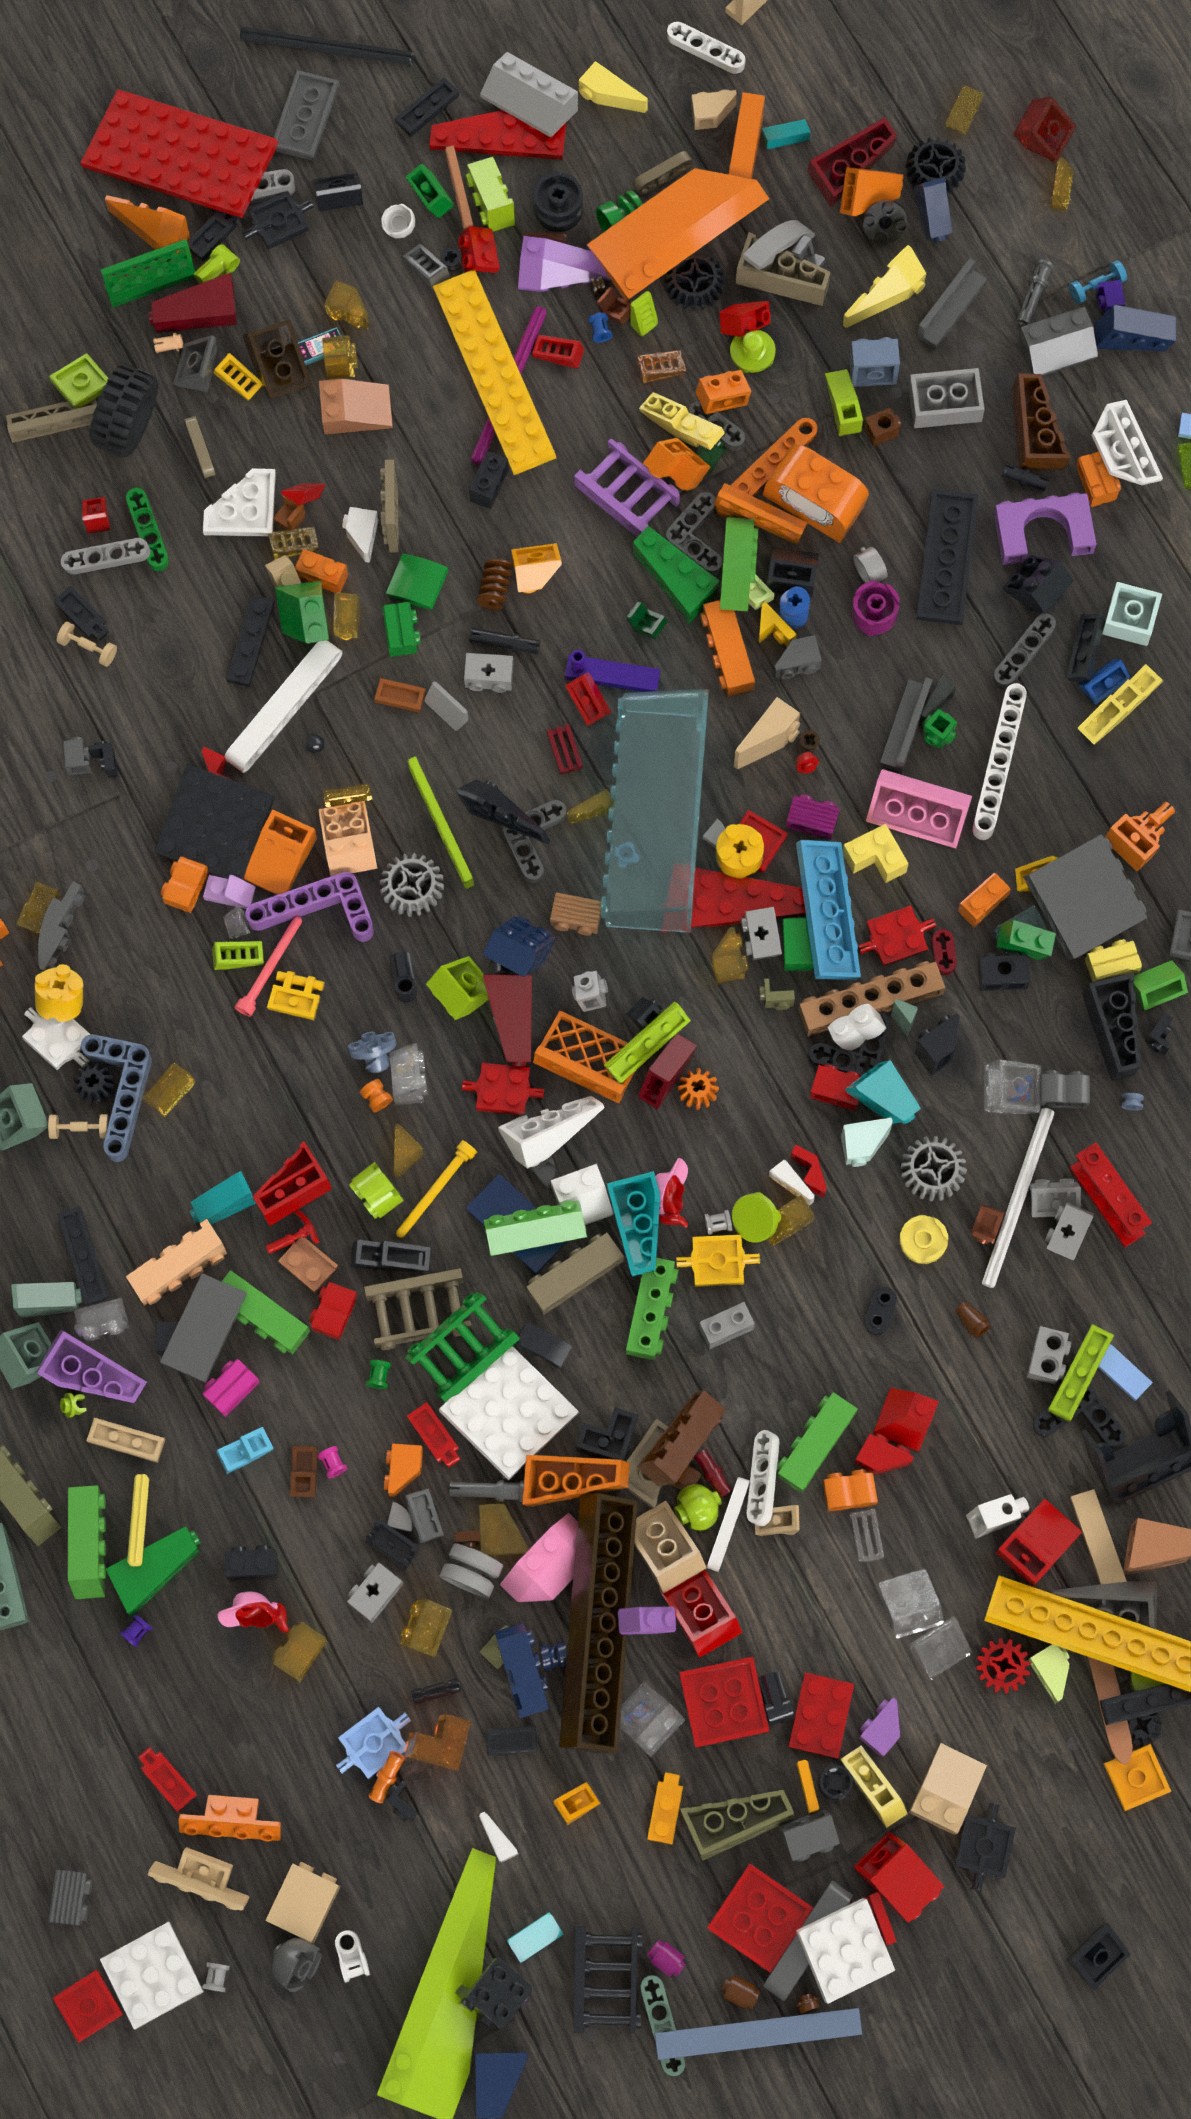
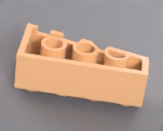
M207 1219L200 1223L202 1229L193 1233L189 1231L182 1236L181 1244L178 1246L170 1245L165 1248L159 1255L160 1259L151 1258L126 1276L144 1306L148 1303L152 1305L162 1298L161 1295L169 1290L170 1292L177 1290L183 1285L182 1282L189 1277L191 1279L198 1277L208 1265L214 1266L224 1260V1255L227 1252Z

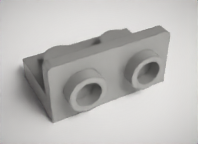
M1040 1179L1029 1185L1032 1217H1055L1059 1207H1065L1067 1202L1081 1208V1187L1078 1182H1074V1179H1060V1182L1050 1183V1180Z

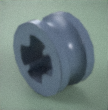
M1124 1093L1122 1095L1124 1100L1121 1104L1122 1108L1127 1110L1143 1109V1104H1141V1101L1144 1100L1143 1095L1137 1093Z

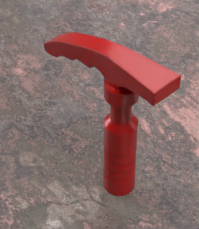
M296 1210L294 1212L303 1221L305 1227L299 1229V1232L293 1235L288 1234L266 1245L269 1254L294 1243L300 1237L305 1238L309 1234L315 1244L319 1243L315 1227L301 1211Z

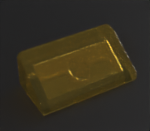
M1064 158L1058 160L1051 207L1052 209L1066 211L1069 206L1073 170Z
M370 784L323 791L324 802L327 807L372 799Z
M173 1063L142 1099L160 1114L166 1116L196 1081L189 1072Z

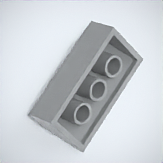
M506 52L493 64L480 93V97L549 137H552L578 111V91L509 52Z

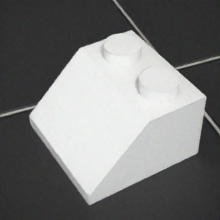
M597 1164L551 1180V1188L558 1205L565 1201H580L585 1225L614 1215Z

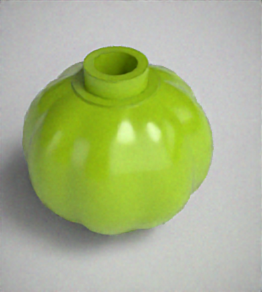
M692 1484L680 1491L677 1497L678 1506L674 1507V1510L682 1525L687 1524L693 1530H706L717 1521L718 1506L722 1502L716 1491L711 1492L703 1485Z

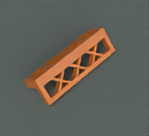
M726 483L723 484L714 503V506L739 518L754 519V525L796 545L807 524L806 521Z

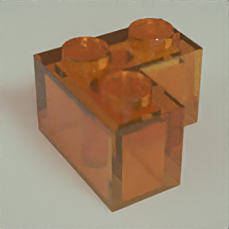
M449 1714L440 1715L434 1737L418 1732L409 1734L404 1757L445 1770L458 1771L471 1721Z

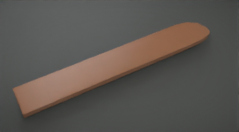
M1088 1657L1098 1701L1121 1695L1114 1665ZM1103 1717L1112 1753L1122 1765L1128 1764L1132 1755V1739L1127 1720L1106 1726Z

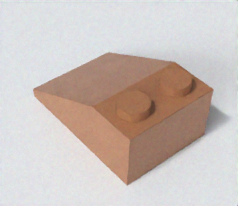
M348 379L319 381L324 434L393 428L389 385Z

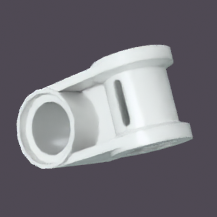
M350 1930L339 1933L335 1940V1946L345 1983L349 1982L350 1978L356 1976L370 1975L368 1963L358 1935ZM347 1934L351 1935L354 1939V1946L350 1950L344 1949L340 1943L341 1938ZM360 1965L359 1968L349 1970L350 1967Z

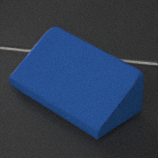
M1113 659L1094 672L1091 681H1082L1078 685L1091 702L1097 705L1118 690L1128 679L1130 680L1131 676L1122 660Z

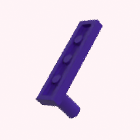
M575 650L568 656L565 679L574 680L585 673H590L597 685L657 694L661 669L585 657L583 651Z

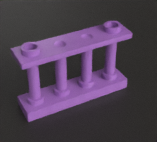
M610 439L608 441V452L610 454L590 474H585L579 470L574 476V486L638 537L648 526V522L668 501L675 507L679 505L680 494L673 485H667L660 478L651 475L648 472V468L633 457L622 443H616L613 439ZM617 459L627 466L608 488H602L597 484L596 480ZM635 473L644 482L625 502L620 503L614 498V494ZM652 487L661 496L642 516L637 517L631 512V508Z

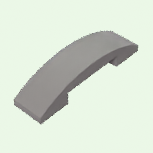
M797 220L784 222L759 238L743 254L742 258L756 269L761 270L773 263L777 254L798 243L803 236L813 238L815 233Z

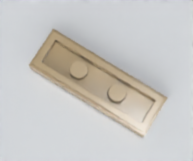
M94 1418L87 1442L158 1463L165 1438Z

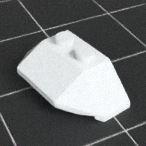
M1127 400L1107 404L1092 433V437L1109 475L1139 485L1161 481L1163 477Z

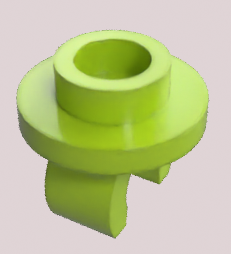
M66 1393L60 1401L61 1412L67 1418L73 1417L74 1414L80 1415L84 1413L86 1408H79L76 1405V1401H81L85 1398L84 1395L78 1394L73 1396L72 1393Z

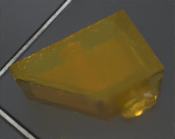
M335 592L334 635L344 640L358 638L361 619L359 596L357 594Z
M802 1195L778 1209L781 1214V1220L775 1233L768 1238L769 1243L773 1247L813 1222L814 1213Z

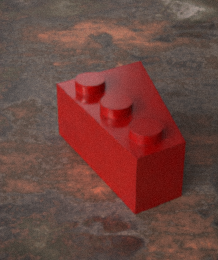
M303 1141L297 1152L284 1162V1166L267 1180L253 1198L268 1225L271 1226L332 1190V1187L305 1141Z

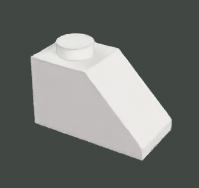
M350 507L348 515H344L343 528L346 529L347 538L363 560L370 563L379 521L377 511Z

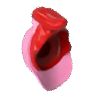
M681 1158L677 1159L670 1172L659 1173L655 1177L660 1192L659 1221L666 1225H682L687 1228L688 1223L686 1219L679 1214L683 1208L682 1194L685 1191L683 1184L688 1174L687 1165Z
M257 1592L237 1594L233 1600V1606L220 1611L217 1615L219 1622L226 1627L241 1625L244 1628L248 1626L264 1628L275 1623L280 1631L289 1632L285 1607L281 1603L269 1602L265 1596Z

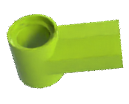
M218 245L212 251L210 259L194 273V277L201 284L224 274L232 273L238 267L240 259L225 245Z

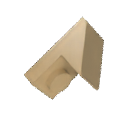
M799 1505L773 1508L771 1520L767 1525H755V1535L796 1534L799 1531Z

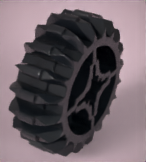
M939 136L936 138V141H932L930 137L927 139V143L921 140L918 146L914 145L912 147V152H909L907 156L908 160L905 167L907 169L906 175L910 177V184H915L916 186L944 178L946 190L951 193L953 187L958 188L966 172L965 156H962L961 149H956L955 143L949 145L948 138L944 142L940 141ZM929 156V159L924 160L923 163H919L923 158ZM949 170H953L949 175L942 177V175L948 173Z
M697 252L693 253V255H690L665 273L666 293H669L670 300L675 299L676 306L683 303L684 310L688 306H692L693 311L696 310V306H700L702 310L705 308V304L712 306L713 300L718 301L720 294L724 290V271L720 269L719 261L714 262L713 256L706 258L705 252L701 256L697 255ZM693 275H695V280H697L695 287L693 286L692 281Z

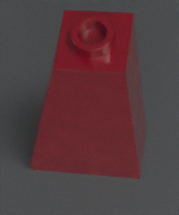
M231 273L153 301L152 311H148L150 325H154L156 333L237 325Z
M484 974V984L506 1061L512 1062V1066H526V1062H531L532 974L526 977L519 974Z

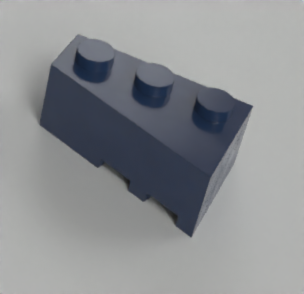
M524 1623L495 1631L519 1718L548 1710L544 1691H548L545 1677H539L537 1669L541 1668L538 1653L533 1654L531 1646L535 1645L531 1630L526 1631Z

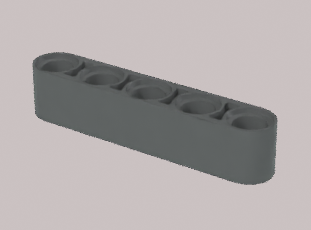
M832 1880L802 1927L847 1906L853 1894ZM797 1934L762 1986L782 2001H785L809 1964Z

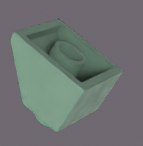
M32 1083L11 1085L0 1093V1150L8 1149L32 1139L48 1128L47 1118Z
M39 1322L4 1332L0 1335V1369L12 1389L29 1384L41 1377L37 1374V1371L47 1350L51 1346V1342Z

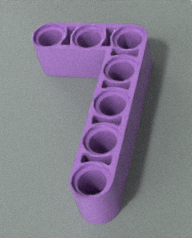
M342 872L253 903L248 906L245 912L250 928L259 931L292 920L295 916L301 917L342 903L352 934L356 940L361 942L368 941L374 933L372 920L355 876L349 872ZM345 882L353 884L350 889L341 888V885ZM322 890L330 891L327 897L319 896ZM300 898L308 899L304 905H298L296 901ZM353 903H358L361 905L360 908L355 911L350 910L349 906ZM282 905L286 907L281 913L274 912L277 906ZM256 913L263 915L258 921L251 919ZM365 924L368 926V929L364 932L356 930L359 925Z

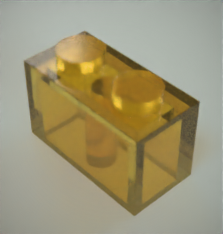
M350 336L322 338L327 378L355 377L354 368H358L355 343H350Z
M302 1621L298 1626L295 1624L287 1635L289 1638L288 1642L284 1647L280 1645L273 1655L275 1659L273 1662L274 1666L299 1683L328 1642L326 1637Z

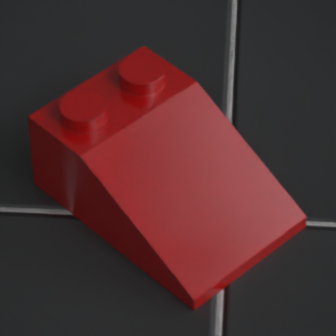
M705 1569L665 1593L662 1592L661 1588L659 1589L667 1605L675 1608L676 1620L699 1658L742 1633L735 1614Z

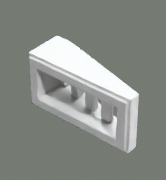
M783 1160L769 1171L771 1179L808 1205L814 1202V1194L786 1160Z
M485 1812L481 1813L479 1816L499 1862L502 1863L519 1855L517 1849Z

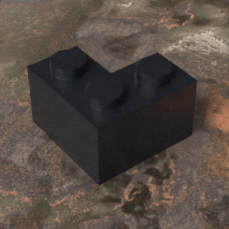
M615 1407L608 1430L583 1423L576 1444V1451L599 1459L625 1461L638 1422V1414Z

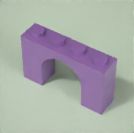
M1071 493L1063 497L1052 495L1040 500L1028 498L1016 503L1005 501L995 507L994 519L1002 565L1023 563L1026 560L1028 552L1024 527L1028 522L1039 517L1052 518L1064 527L1071 556L1094 554L1096 539L1087 494Z

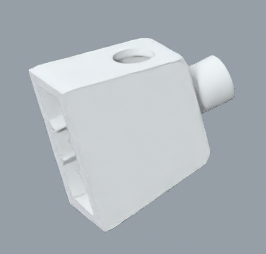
M1010 1494L978 1505L966 1517L975 1538L1014 1524L1021 1518L1022 1513L1029 1511V1505L1024 1497L1014 1500V1497Z

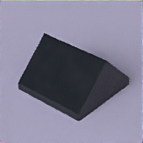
M358 172L314 179L319 212L363 205Z
M1105 1923L1080 1945L1066 1961L1095 1990L1131 1954L1111 1926Z

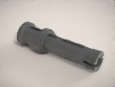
M1044 259L1035 261L1034 265L1036 268L1033 276H1030L1028 280L1030 287L1016 320L1020 326L1031 324L1042 291L1047 289L1049 275L1055 269V266L1050 261Z
M504 1480L497 1481V1483L450 1481V1497L496 1498L499 1502L519 1500L523 1503L524 1480H521L520 1483L505 1482Z

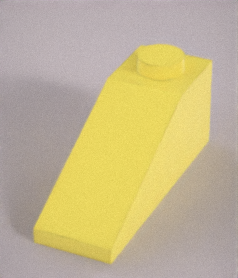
M596 61L579 79V92L587 100H592L600 105L642 113L648 110L647 97Z
M862 1746L840 1759L845 1768L850 1771L853 1780L886 1828L908 1814L899 1795Z

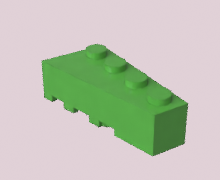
M731 517L726 519L720 609L748 611L750 583H755L758 529L754 528V519Z
M98 1485L68 1488V1582L75 1599L105 1597L106 1567L104 1555H106L105 1540H103V1532H106L105 1517H102V1509H106L105 1494H101Z

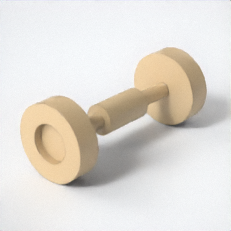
M69 622L63 624L57 636V643L65 646L72 639L78 642L77 645L91 652L96 651L100 653V664L106 667L111 664L117 652L116 645L108 643L104 649L96 646V643L84 637L78 638L74 636L75 626Z
M101 1114L99 1124H88V1122L59 1124L58 1115H50L48 1122L49 1138L58 1139L59 1129H70V1131L99 1129L100 1138L105 1139L109 1125V1115Z

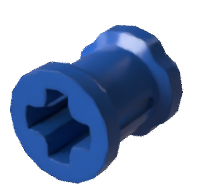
M596 313L588 318L589 324L592 325L594 333L592 339L594 342H605L613 336L612 332L608 329V316L606 313Z

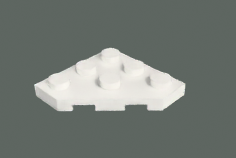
M251 469L245 474L246 477L237 485L231 486L221 495L222 497L216 503L209 505L204 510L203 534L273 536L275 469Z

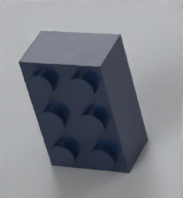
M514 916L493 931L483 956L526 977L545 963L556 938L547 929L542 927L536 928L526 918Z

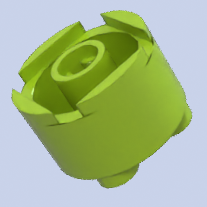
M375 1162L351 1179L353 1182L349 1184L361 1200L366 1199L363 1204L375 1219L377 1217L382 1218L404 1201Z

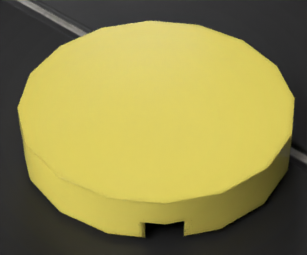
M926 1215L911 1218L904 1224L900 1233L902 1252L909 1260L919 1264H929L937 1261L944 1254L948 1246V1233L945 1226L938 1219Z

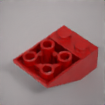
M1044 1499L1003 1543L996 1554L1034 1587L1079 1537L1082 1531L1049 1501Z

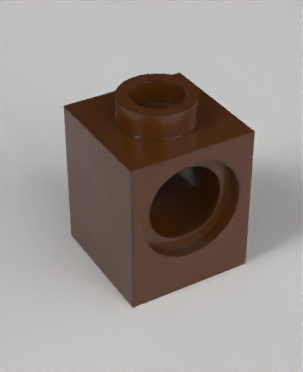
M891 408L866 417L864 429L873 447L898 437L901 427L898 415L893 414ZM886 424L889 427L884 429L881 428L879 425Z

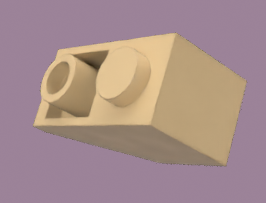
M721 90L713 93L700 92L692 95L691 107L694 129L717 128L736 106V90Z
M286 555L265 565L274 587L301 584L293 563Z

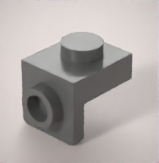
M803 236L794 245L792 253L795 258L801 261L805 259L819 267H822L825 263L823 256L814 253L812 238Z

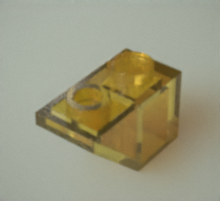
M335 280L325 301L326 314L335 320H345L354 327L368 329V314L357 289Z
M734 927L728 929L712 954L711 963L717 984L745 978V970H748L746 956H741L740 948L743 947L740 933L736 934Z

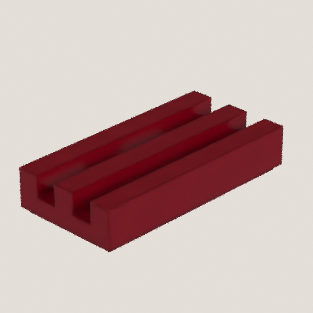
M566 724L565 727L560 728L559 726L555 730H547L560 775L583 769L570 725ZM562 733L567 734L576 765L572 764ZM556 735H558L568 765L566 768L563 767L554 739Z

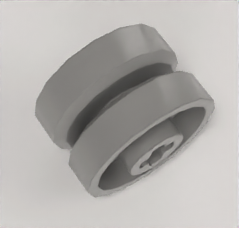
M453 1544L449 1557L458 1565L444 1564L439 1575L440 1578L467 1592L480 1597L490 1598L494 1585L485 1577L498 1578L503 1564L478 1550L460 1544Z

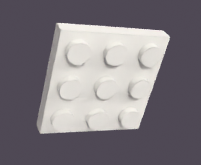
M865 1898L796 1930L824 2002L827 2004L895 1971L868 1901Z
M170 1922L100 1959L134 2029L143 2026L204 1992Z

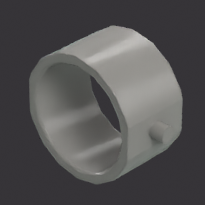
M865 547L860 548L861 552L853 556L855 568L864 583L870 581L880 583L879 581L887 578L886 566L875 548L869 547L865 549Z

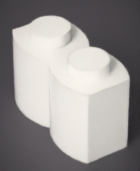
M863 1004L855 1008L849 1016H843L833 1021L828 1029L835 1043L842 1049L851 1051L862 1045L865 1040L879 1036L886 1029L881 1015L870 1004Z

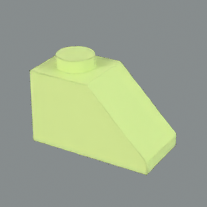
M1052 1644L1031 1657L1028 1661L1031 1662V1667L1056 1704L1063 1697L1070 1665L1068 1659L1070 1657L1065 1648Z

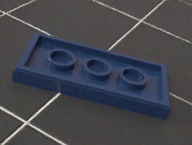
M500 1174L466 1207V1210L484 1227V1220L489 1219L493 1215L506 1216L518 1210L531 1211L537 1209ZM569 1241L513 1251L512 1253L537 1275Z

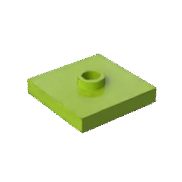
M87 353L49 376L52 384L74 409L81 408L100 396L108 380V377Z

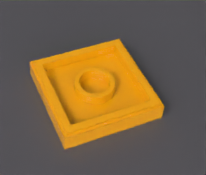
M1151 1744L1132 1751L1131 1758L1126 1765H1122L1117 1759L1103 1764L1124 1812L1171 1792Z

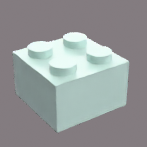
M1117 582L1102 634L1147 646L1162 594Z

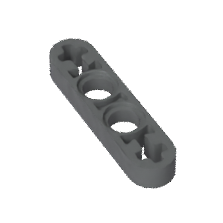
M1047 613L1040 614L996 668L993 681L997 687L1006 689L1013 684L1053 634L1056 621L1052 615ZM1046 621L1049 622V626L1045 627L1040 635L1038 631L1041 624H1044ZM1033 637L1037 640L1038 645L1036 647H1028L1025 644V640ZM1013 655H1021L1024 658V662L1020 665L1014 664L1011 660ZM1009 667L1011 671L1009 672L1008 679L1000 680V676L1004 675Z

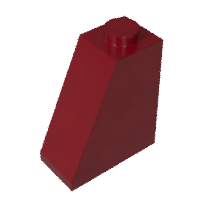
M676 1034L649 1068L638 1098L659 1109L690 1063L697 1045L689 1039Z

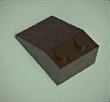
M290 319L242 335L250 359L269 400L312 385Z

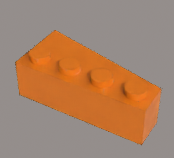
M526 1455L522 1505L534 1507L579 1498L580 1495L628 1488L630 1463L613 1459Z

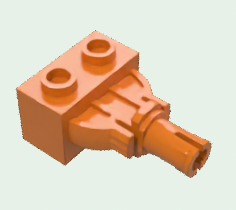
M1163 802L1147 818V811H1144L1140 816L1133 817L1125 814L1105 835L1110 841L1112 849L1136 871L1140 870L1160 847L1158 844L1159 836L1165 829L1162 826L1158 831L1156 830L1175 813L1172 806L1164 812L1170 805L1168 802Z

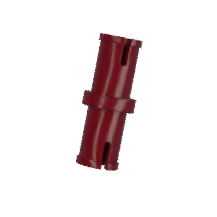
M707 1449L702 1450L693 1457L704 1472L705 1480L711 1483L720 1499L733 1492V1489L722 1475V1468L717 1467Z

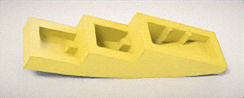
M1145 664L1130 680L1128 679L1113 695H1110L1078 727V730L1095 745L1142 703L1163 680Z

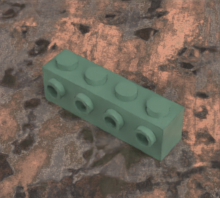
M0 1523L1 1631L29 1622L7 1528L3 1523Z

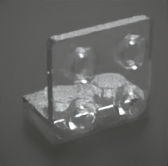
M122 1298L74 1310L77 1322L74 1328L81 1340L94 1341L99 1339L102 1334L110 1333V1335H117L124 1332L125 1328H129Z
M926 1569L879 1583L880 1591L891 1615L896 1639L944 1624L941 1604Z

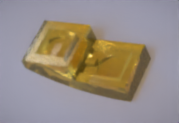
M964 85L945 126L967 134L985 94Z
M36 881L29 901L24 904L16 925L40 933L46 911L53 897L57 899L60 890Z

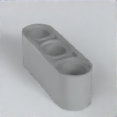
M286 169L264 172L249 204L265 202L286 191L292 196L295 192L293 174ZM284 182H288V183H289V184H287V185H280L281 183H284ZM261 186H266L265 189H258Z

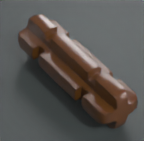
M550 232L523 233V238L524 236L545 238L564 244L567 243V235L565 233H557V235Z

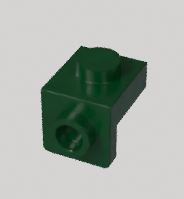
M720 439L711 450L700 445L695 452L710 466L708 474L713 472L721 456L728 451L724 447L725 443Z
M640 601L630 610L626 618L635 632L653 639L657 638L668 622L665 616L647 610L643 602Z

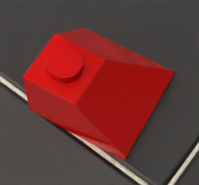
M890 1388L873 1434L878 1433L892 1442L919 1452L939 1401L916 1392Z

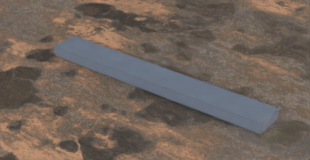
M859 2008L661 2032L654 2033L657 2060L862 2035Z

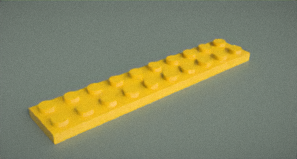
M471 270L434 285V292L504 454L508 458L513 475L556 459V454L476 271Z
M998 1576L984 1621L1191 1692V1641Z

